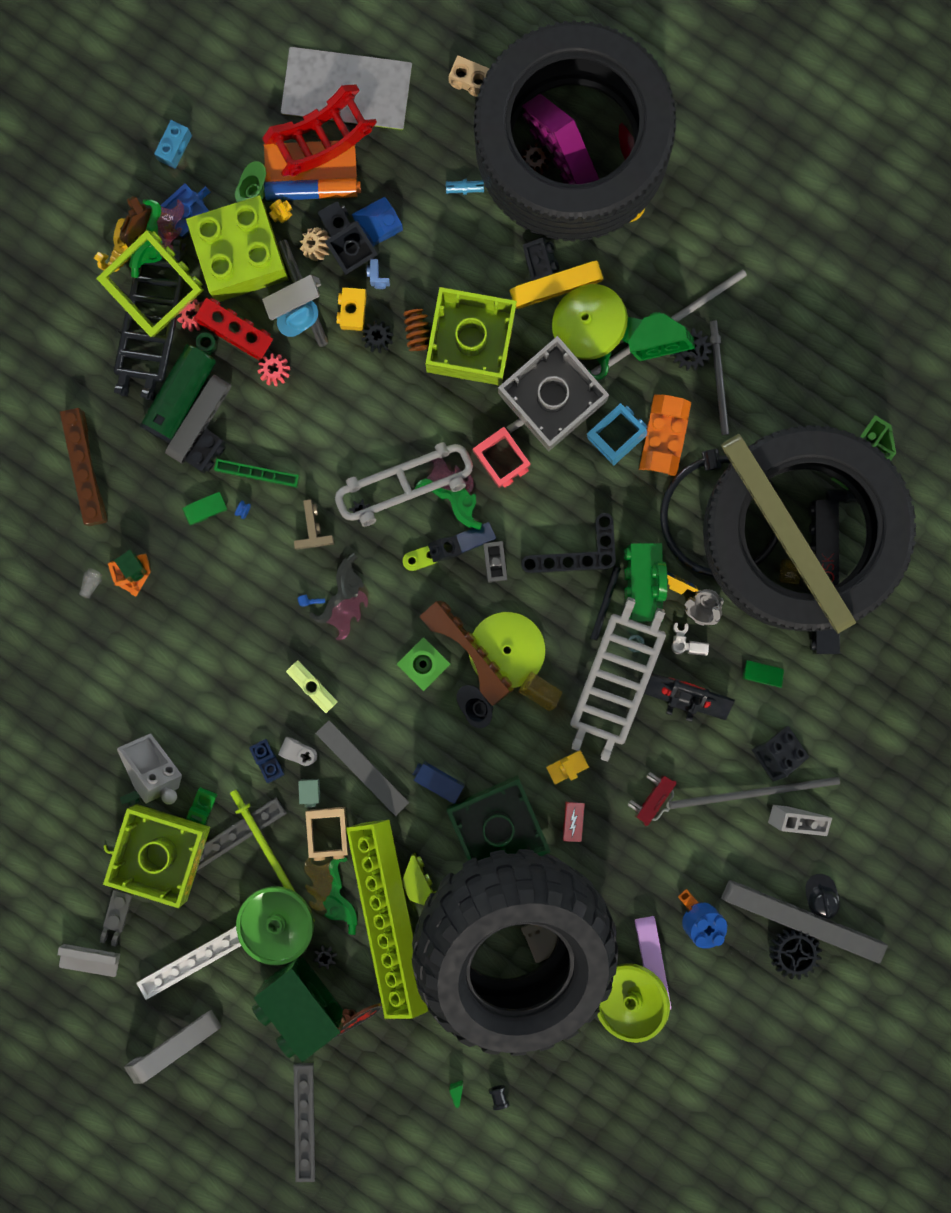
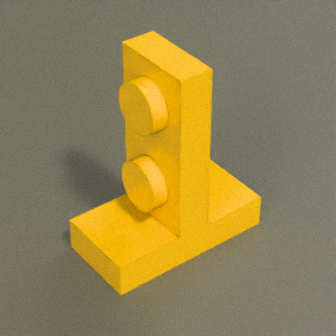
M581 750L546 768L554 784H557L567 778L571 781L578 778L577 773L589 768Z

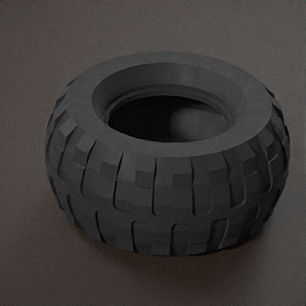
M519 849L516 854H507L504 850L491 852L490 857L479 861L473 858L462 864L463 868L458 873H449L440 881L438 891L431 893L427 898L416 925L412 940V967L421 999L428 1006L432 1016L447 1032H451L462 1044L468 1047L477 1045L485 1053L497 1055L500 1052L510 1053L511 1056L526 1055L529 1051L540 1049L541 1052L548 1050L563 1039L569 1040L580 1032L579 1028L585 1023L591 1022L598 1015L600 1003L608 999L613 988V976L616 975L618 945L616 942V927L605 900L588 878L552 855L539 856L533 850ZM520 924H532L547 928L558 935L556 946L550 957L540 967L526 975L508 979L493 978L478 972L471 966L473 956L479 946L488 937L503 928Z

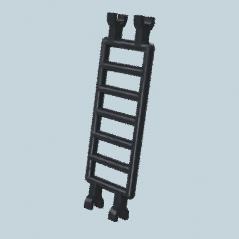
M174 240L173 251L176 254L174 257L180 262L183 260L188 245L183 244L181 240ZM161 259L155 263H145L146 265L173 268L166 259ZM144 264L141 265L139 277L133 278L129 299L135 305L136 301L172 306V310L181 301L185 280L180 275H178V280L143 276ZM140 283L175 287L174 299L138 294ZM126 311L114 366V373L119 375L114 393L128 397L130 377L146 379L145 387L140 397L150 401L155 400L156 382H162L165 378L178 315L167 324L166 336L155 335L150 337L147 333L130 331L132 320L134 319ZM144 314L151 323H158L163 318V316ZM128 338L163 343L162 355L126 350ZM124 357L160 362L158 374L122 368Z

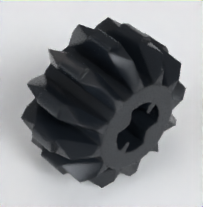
M374 320L373 327L368 323L367 327L369 330H362V333L366 335L361 337L362 341L366 342L364 347L369 348L371 346L370 351L372 353L376 348L378 353H382V347L386 351L389 350L387 344H393V341L389 338L394 337L393 332H389L391 327L386 326L384 328V321L378 326L377 320ZM377 333H380L381 339L378 338V341H376L374 335L376 334L377 336Z

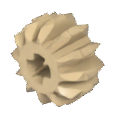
M318 227L308 229L307 233H303L304 239L300 241L303 244L300 248L304 252L303 255L313 261H318V259L324 260L325 255H330L328 252L329 248L325 243L330 238L328 236L329 233Z

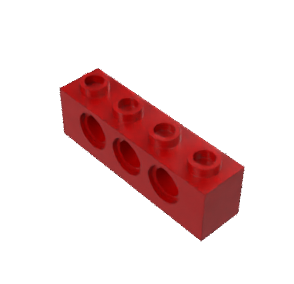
M206 298L193 319L196 323L258 361L263 358L273 341L270 333L263 329H256L251 321L240 319L235 311L229 308L227 310L220 306V302L213 298ZM212 314H220L222 316V321H214L212 318ZM232 323L236 324L239 327V331L236 333L232 332L229 329V325ZM247 334L254 335V343H250L247 341Z

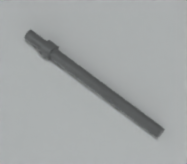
M710 321L711 337L709 339L713 349L721 435H729L720 352L721 336L718 333L717 321Z

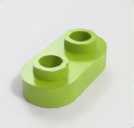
M428 546L408 552L403 557V565L409 571H416L434 565L437 562H433L432 558H427V553L430 552ZM415 558V564H409V559Z

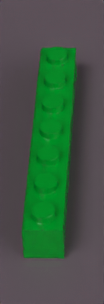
M217 458L214 468L216 472L298 488L300 479L299 475Z

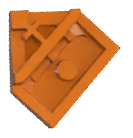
M146 553L136 555L147 571L143 574L144 577L137 582L128 581L115 561L108 563L114 585L127 590L135 597L151 573Z

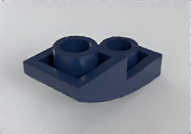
M267 739L249 747L266 783H270L285 775Z

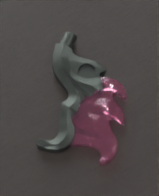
M354 553L347 559L344 558L340 564L336 576L338 593L336 596L331 597L324 613L320 616H316L314 613L309 614L317 623L326 622L335 626L339 630V636L336 640H343L349 635L352 617H356L357 622L360 621V603L364 602L365 607L368 606L367 596L359 591V588H363L364 584L361 578L352 570L351 564L358 558Z

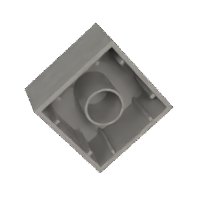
M558 336L498 387L500 397L548 452L600 408L609 397L604 388Z

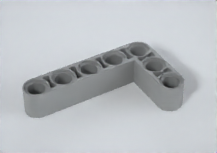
M210 1010L147 1055L137 1057L127 1063L124 1068L134 1084H142L219 1030L222 1025L213 1011Z

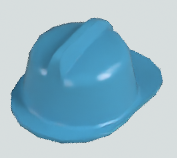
M310 301L278 317L277 326L279 331L287 337H294L311 327L318 318L317 305Z

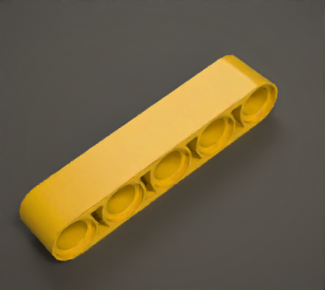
M592 261L518 285L509 291L512 300L517 301L516 309H520L569 293L583 285L599 283L604 279L598 261Z

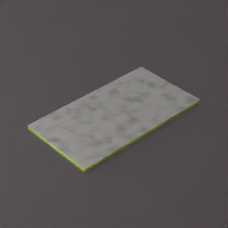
M290 47L281 114L303 117L315 109L320 111L328 105L326 101L336 93L341 85L356 84L360 91L355 96L354 101L365 120L376 119V127L403 130L412 63ZM348 105L340 111V116L345 123L358 124Z

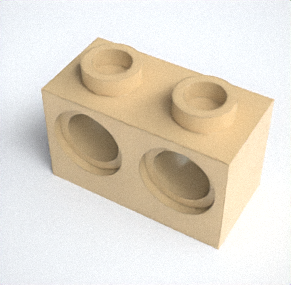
M457 55L449 74V83L452 87L459 90L465 89L469 94L477 97L481 84L477 85L474 81L486 78L489 68ZM458 72H464L466 75L464 77H458L456 74Z

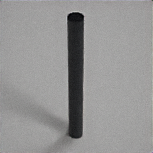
M613 567L590 637L592 640L598 641L621 570L619 567Z

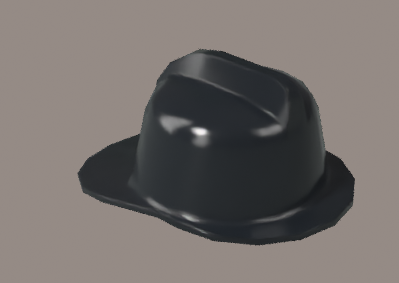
M473 685L462 686L457 692V703L467 721L475 728L481 729L488 726L492 720L493 706L483 696L479 688Z
M824 874L811 876L805 886L810 911L826 919L833 918L840 908V901L834 881Z

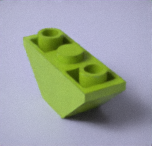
M414 853L410 857L402 884L410 901L424 905L429 895L437 891L433 892L430 886L433 884L429 874L425 875L422 867H425L420 856L417 857Z

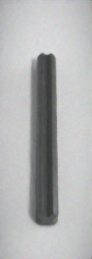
M287 240L278 242V247L293 283L301 280L302 276ZM317 318L311 328L319 347H323L328 344V340L320 320Z

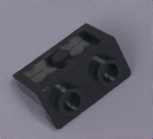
M542 237L523 245L532 281L558 273L560 267L553 253L555 251L554 244L550 239Z
M206 429L185 458V461L205 474L206 471L209 472L215 464L213 461L217 455L220 456L224 452L226 442Z

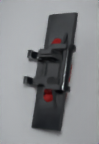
M655 673L651 674L644 692L646 695L667 701L666 714L672 715L673 708L675 707L687 711L686 720L692 722L693 715L697 711L726 720L735 702L734 699L710 692L709 689Z

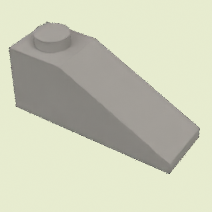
M773 805L768 823L780 831L827 836L832 818L788 806Z

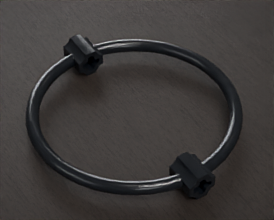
M718 449L703 451L702 459L689 464L674 477L664 494L660 510L662 533L674 556L693 571L712 577L714 576L710 568L691 561L675 544L668 525V508L676 487L692 471L703 466L705 471L722 468L721 463H731L726 455H719ZM769 479V482L771 483L772 487L774 488V490L780 498L777 488L775 487L772 480ZM774 532L765 549L753 559L756 566L761 564L776 546L778 538Z

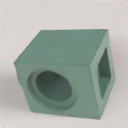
M301 779L298 781L299 804H304L305 807H316V803L321 802L320 779Z

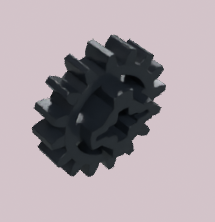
M693 328L690 333L696 339L693 352L682 351L670 354V357L675 356L673 363L679 362V368L683 365L686 366V371L690 367L695 371L697 365L703 367V361L707 362L709 360L706 355H710L712 352L707 349L711 346V343H706L708 336L702 337V331L696 334ZM701 346L703 348L702 356H700L701 354L699 353V348Z

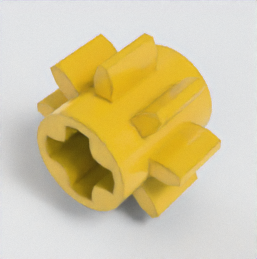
M278 199L269 207L271 209L269 214L274 222L279 220L280 223H284L292 216L290 212L292 206L287 200L282 202L281 199Z

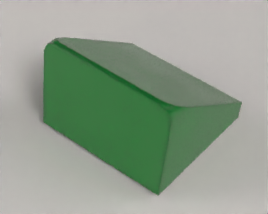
M463 1080L449 1086V1092L456 1108L460 1106Z

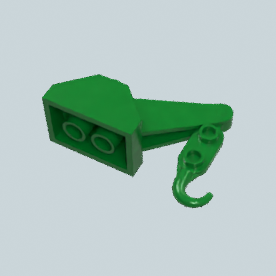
M655 312L643 320L628 317L627 328L622 341L629 344L630 352L638 361L695 349L694 338L689 331L664 313ZM611 352L597 358L601 365V372L598 375H593L588 369L596 380H601L607 375Z

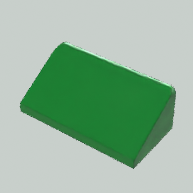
M746 660L742 679L782 688L784 669Z

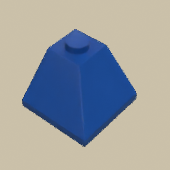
M386 197L352 214L355 222L358 221L375 245L403 231L402 223Z

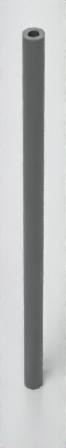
M833 777L670 801L669 807L670 809L839 785L840 778Z

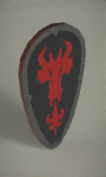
M374 1004L356 1014L353 1009H344L342 1014L346 1021L341 1033L336 1037L376 1015L382 1010V1004Z

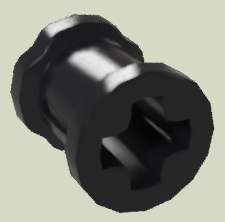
M505 1085L494 1086L488 1090L489 1094L492 1095L493 1110H501L510 1106L504 1092L506 1089Z

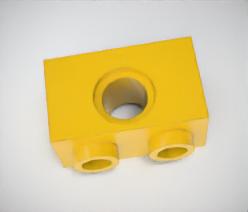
M342 288V293H339L338 305H341V312H337V324H340L342 330L362 331L364 329L367 296L365 289ZM353 305L356 307V311L348 313L346 311L347 307Z

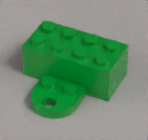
M662 543L630 544L624 549V561H627V567L624 569V580H628V587L624 589V598L631 597L635 599L636 603L629 619L636 622H652L657 607L663 609V602L666 601L667 566L666 562H662Z

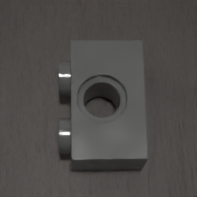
M503 541L483 543L488 583L507 581Z

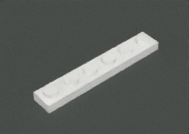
M236 926L138 981L137 985L145 1000L240 947L241 944L237 936Z

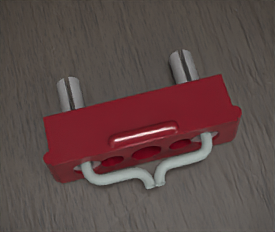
M651 772L648 773L650 776L647 775V778L656 784L642 806H639L632 800L628 803V806L637 812L635 817L642 821L643 825L648 826L652 820H658L664 811L668 812L670 810L669 802L674 797L673 788L676 785V781L670 780L664 775L659 779ZM671 793V796L666 803L667 808L662 809L658 816L654 818L660 807L663 805V803Z

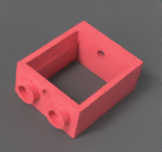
M505 427L473 448V452L499 488L501 486L506 488L514 482L512 480L517 475L522 477L529 472L530 462ZM505 438L523 464L500 479L482 453Z

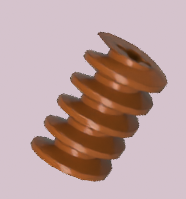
M413 309L403 313L404 317L407 318L404 320V323L408 325L405 331L409 333L406 335V339L409 340L407 347L411 348L409 351H422L429 347L425 342L429 341L430 337H425L424 335L429 333V330L424 329L429 323L423 321L428 315L422 314L423 309Z

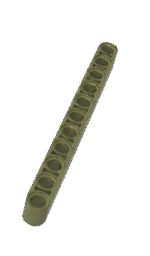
M737 434L722 443L723 451L833 629L839 634L856 624L846 604L741 435Z

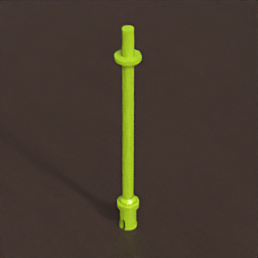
M236 789L230 792V795L238 807L235 813L239 814L241 812L283 887L295 892L247 809L251 806L250 803L245 805Z

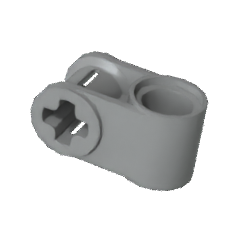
M285 737L278 754L303 766L311 765L317 760L315 749L290 737ZM309 752L311 759L306 761V757L303 755Z

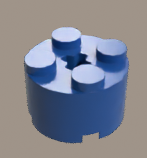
M709 903L693 905V909L686 912L682 920V926L686 934L700 948H712L722 945L727 933V922L724 917Z

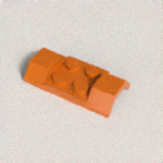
M669 395L653 396L647 436L644 441L639 470L665 473L673 477L677 475L691 407L690 401Z

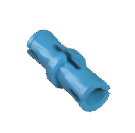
M463 179V181H446V194L463 193V195H467V193L473 192L484 193L483 180L467 181V179Z

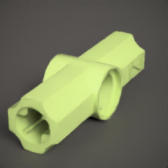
M299 660L286 671L303 689L304 693L309 695L325 713L338 702ZM310 681L315 682L317 685L315 692H310L307 689Z

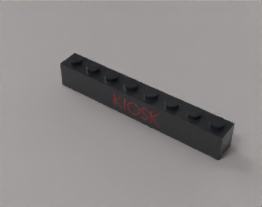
M815 500L812 502V505H809V516H812V524L809 525V535H812V543L809 546L833 585L836 586L839 584V500ZM834 629L812 631L810 650H813V654H840V633L837 634Z

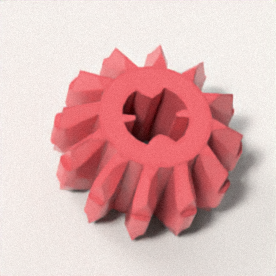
M194 299L192 304L190 303L178 314L180 317L177 321L182 323L183 329L188 327V330L193 332L195 327L197 331H200V324L193 321L190 315H193L194 312L197 314L203 302L198 304V300Z
M273 353L270 354L269 360L264 356L265 363L259 362L258 364L262 367V369L258 370V373L263 374L260 379L262 381L267 380L266 384L269 386L272 381L274 386H278V380L284 384L283 376L289 378L290 375L286 371L291 370L290 366L286 365L288 363L287 359L282 360L280 354L275 359ZM275 366H276V368L278 369V371H277V372L274 371L273 374H272V372L270 371V369H271V368L274 369Z

